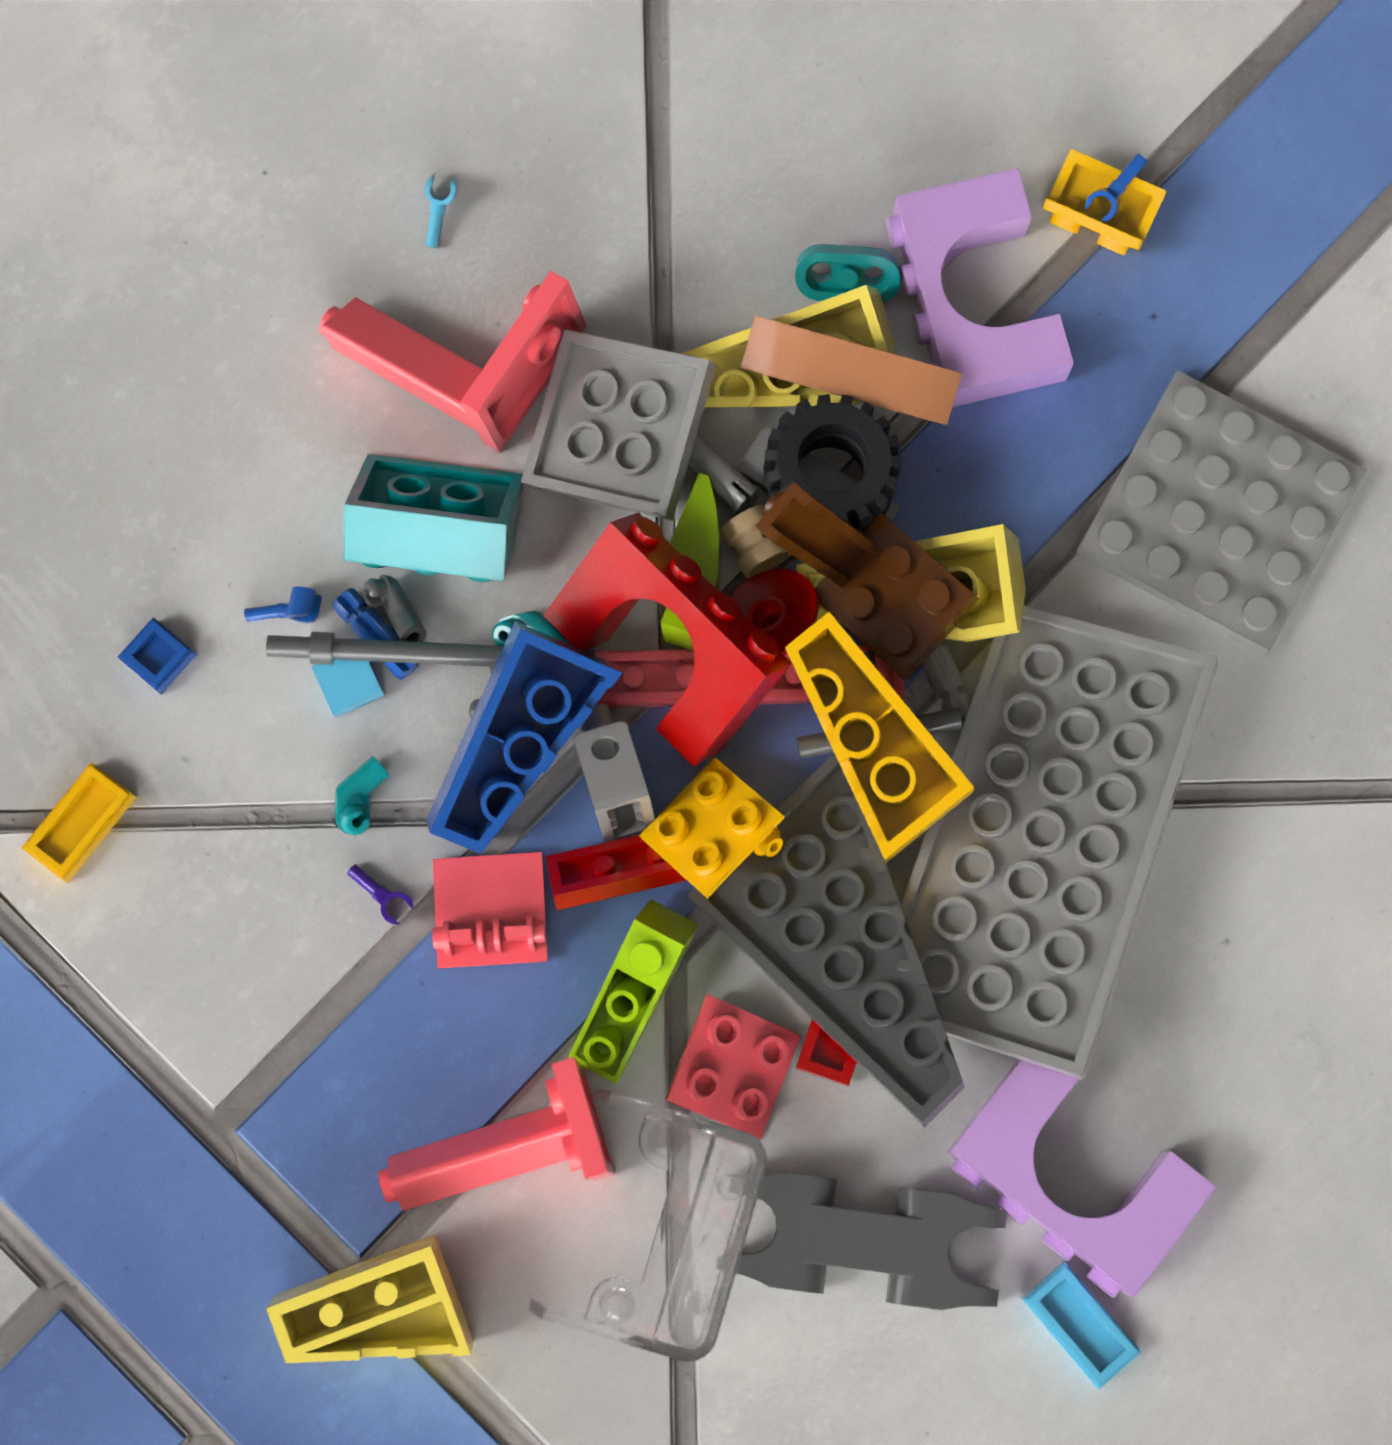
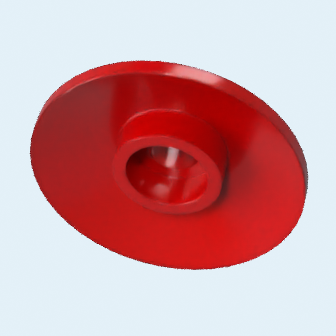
M772 569L756 574L754 577L741 583L729 596L738 604L741 614L750 623L777 642L780 652L784 656L788 654L785 647L816 622L819 611L818 595L811 582L804 575L789 569Z

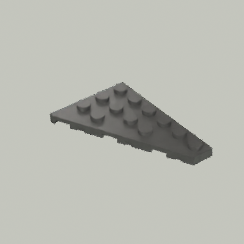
M833 753L777 808L785 817L776 826L780 831V838L783 841L781 850L772 857L766 855L759 856L752 852L708 899L696 888L688 895V898L925 1128L965 1088L885 859L835 753Z

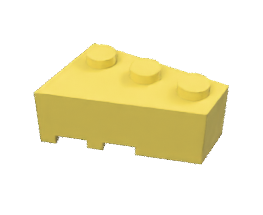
M435 1234L275 1294L266 1308L286 1363L360 1360L362 1357L386 1356L416 1358V1355L432 1354L467 1356L471 1355L474 1343Z

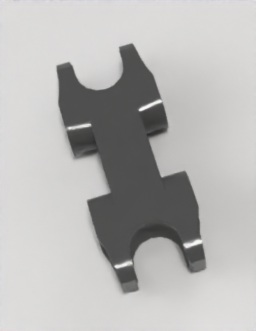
M785 1171L769 1175H729L727 1192L763 1200L772 1209L776 1218V1231L773 1240L768 1246L756 1253L719 1252L718 1270L743 1275L772 1288L824 1294L827 1265L888 1273L887 1303L935 1310L969 1306L997 1307L999 1290L962 1281L954 1274L949 1264L948 1251L956 1235L969 1227L1005 1228L1006 1211L982 1206L955 1194L899 1187L895 1216L835 1208L834 1201L837 1179Z

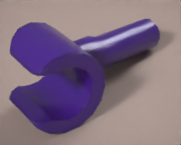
M354 864L348 870L347 875L372 895V898L381 905V914L387 922L395 925L400 924L387 914L386 907L391 899L401 898L405 900L408 906L412 909L414 908L412 900L408 895L403 892L391 893L357 864Z

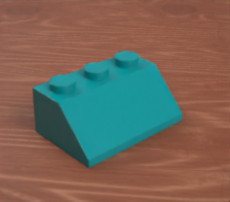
M367 454L344 504V561L362 563L370 568L389 566L412 569L423 575L443 573L466 576L477 582L504 581L513 555L523 491V483H521L523 474Z

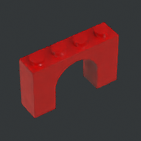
M637 512L609 523L543 616L574 647L585 651L608 641L639 599L656 601L674 612L685 625L692 640L695 656L694 671L688 687L656 727V730L695 767L722 751L792 663L780 652L777 642L771 636L759 631L741 614L740 607L731 597L719 592L702 575L700 567L694 560L680 554L663 537L661 528L654 521L643 517Z

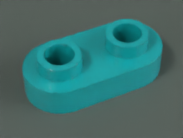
M815 244L806 248L799 255L795 268V282L803 295L815 301H824L868 285L879 290L882 302L885 303L892 299L899 289L900 267L894 255L881 248ZM817 263H826L831 267V270L827 273L819 274L813 270V266ZM870 267H879L883 273L879 277L873 278L867 276L865 271Z

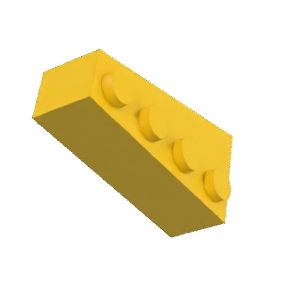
M828 612L788 644L785 649L887 863L971 795L974 791V786L832 614Z

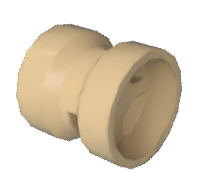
M758 505L747 509L730 519L720 529V534L727 546L735 548L737 553L740 554L738 565L745 578L748 579L761 572L772 570L791 555L773 543L755 527L763 517L765 505Z

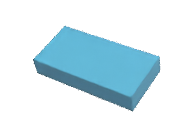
M1066 1262L1059 1264L1021 1298L1097 1389L1105 1385L1142 1352Z

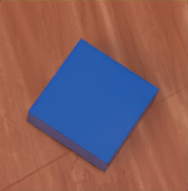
M153 617L117 658L159 694H162L197 654Z

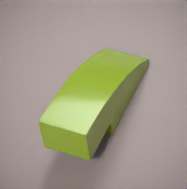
M699 473L670 544L680 554L694 560L700 567L702 575L720 592L722 556L716 503L709 476ZM666 608L661 620L664 641L694 651L692 640L685 625L674 612Z

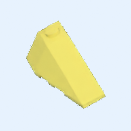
M868 285L772 319L897 355L895 338L879 290ZM751 328L681 353L710 360L716 365L704 408L796 407L797 403L808 399L811 406L817 405L818 395L830 394L831 403H840L841 396L740 368ZM853 400L852 405H855V404H858V403H861V402H860V401Z
M1004 524L915 541L979 598L977 603L945 639L970 642L1020 632L1026 592L1019 538ZM805 563L796 565L797 572L804 575L814 588L825 578L824 575ZM819 604L816 620H819L828 613L821 604Z

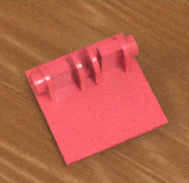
M542 852L433 859L436 927H433L432 938L433 947L437 949L438 969L548 962Z
M706 994L665 1100L761 1140L801 1035Z

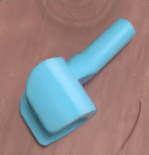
M434 173L425 184V195L431 202V214L425 246L438 249L443 215H445L446 205L457 194L458 182L453 176L450 183V194L446 197L438 196L433 190Z

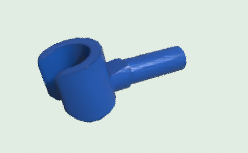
M1138 153L1117 179L1113 180L1107 188L1097 189L1088 197L1085 209L1087 210L1093 204L1096 197L1105 196L1111 202V211L1101 222L1110 220L1117 214L1120 208L1119 197L1125 192V188L1148 161Z
M292 587L289 604L278 603L276 605L246 608L244 610L245 620L249 622L272 618H289L301 623H313L319 616L322 596L316 594V591L312 588Z

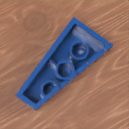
M515 621L426 819L429 833L481 854L524 800L526 792L542 772L545 773L557 758V753L566 741L593 712L592 708L608 688L611 689L622 675L618 667L611 662Z

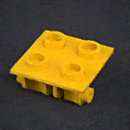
M714 757L639 837L708 899L752 852L759 856L766 855L772 857L781 850L783 841L780 838V831L776 826L785 817Z

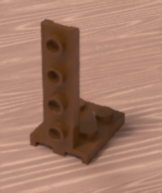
M794 481L787 489L781 490L771 497L764 507L763 517L755 525L773 543L825 576L815 588L819 604L905 681L910 679L979 600L973 592L883 513H880L863 533Z

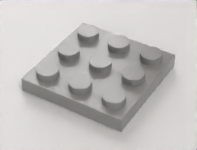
M564 329L521 483L529 487L673 521L716 365L710 360Z

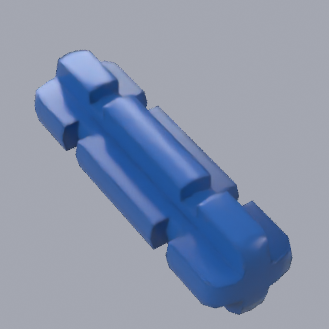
M349 588L345 590L333 602L332 606L335 612L346 624L351 622L350 627L360 639L400 641L397 634L372 607L367 609V603L355 589ZM384 662L392 674L400 680L409 676L419 665V663Z

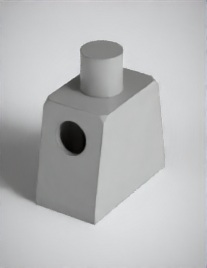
M597 704L592 708L593 712L582 724L583 732L575 735L573 739L604 842H609L642 833L655 820L626 721L614 723L609 705Z

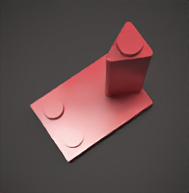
M550 271L541 285H535L529 291L523 303L522 313L483 369L357 297L353 298L341 309L337 306L328 309L320 322L319 331L326 337L334 350L477 431L485 445L501 453L549 383L564 329L583 333L587 325L569 281Z
M574 1057L551 1064L555 1078L545 1080L552 1106L389 1156L388 1168L378 1171L381 1190L387 1204L398 1201L402 1210L405 1211L568 1160L571 1171L582 1169L587 1180L596 1181L615 1175L584 1067Z

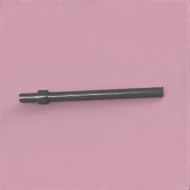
M311 632L310 637L268 635L266 641L267 657L310 659V664L333 665L334 660L495 667L503 649L501 645L335 638L334 632ZM585 650L586 652L595 655V650Z

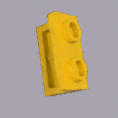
M1070 149L1049 197L1046 198L1042 208L1052 212L1049 219L1050 223L1075 234H1078L1082 225L1100 233L1097 244L1125 256L1129 247L1140 250L1167 191L1135 177L1125 188V192L1119 197L1120 208L1117 214L1110 220L1101 222L1111 211L1110 200L1105 196H1098L1087 210L1085 209L1086 200L1097 189L1107 188L1113 180L1117 179L1122 171L1074 149Z

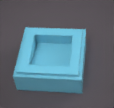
M334 660L333 665L315 664L311 666L335 718L385 696L369 661Z

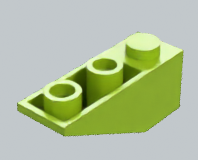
M650 899L634 919L568 1059L574 1057L583 1067L615 1084L618 1083L677 972L699 927L698 923Z

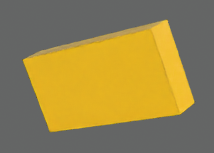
M91 762L21 848L60 879L69 883L137 797Z

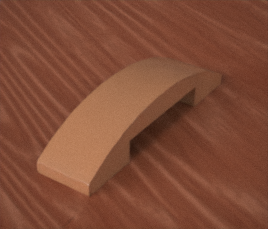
M754 316L740 367L838 396H851L856 401L863 403L865 401L874 406L943 425L948 424L962 373L759 316Z

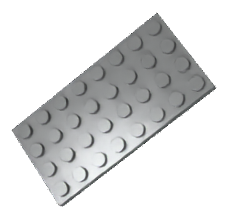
M1025 605L1023 606L1020 632L993 638L951 759L974 786V791L927 829L901 903L947 1036L1084 1080L1218 667L1217 656Z

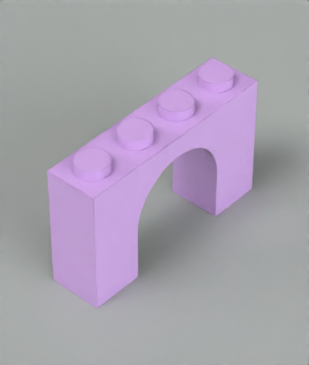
M1018 168L896 196L893 214L891 217L886 218L890 244L893 249L901 248L905 265L899 266L904 294L906 297L913 295L918 313L913 314L912 320L917 342L919 345L927 344L931 362H928V364L962 373L953 407L1066 381L1074 364L1060 314L1009 326L987 327L973 323L961 316L947 300L942 287L941 274L947 265L960 254L971 249L1026 236L1032 215Z
M1017 1059L946 1153L956 1160L951 1169L974 1188L978 1189L984 1182L1001 1197L996 1202V1205L1002 1211H1006L1007 1215L1019 1224L1023 1225L1029 1218L1042 1228L1046 1234L1041 1241L1060 1257L1069 1261L1073 1255H1076L1092 1269L1086 1277L1105 1293L1115 1298L1118 1292L1121 1291L1124 1295L1135 1297L1216 1189V1186L1172 1151L1160 1152L1125 1200L1110 1212L1096 1217L1084 1218L1062 1210L1046 1196L1037 1180L1033 1160L1034 1148L1042 1127L1079 1079Z

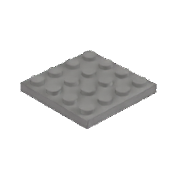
M1177 370L1075 554L1253 650L1266 655L1271 650L1367 469Z

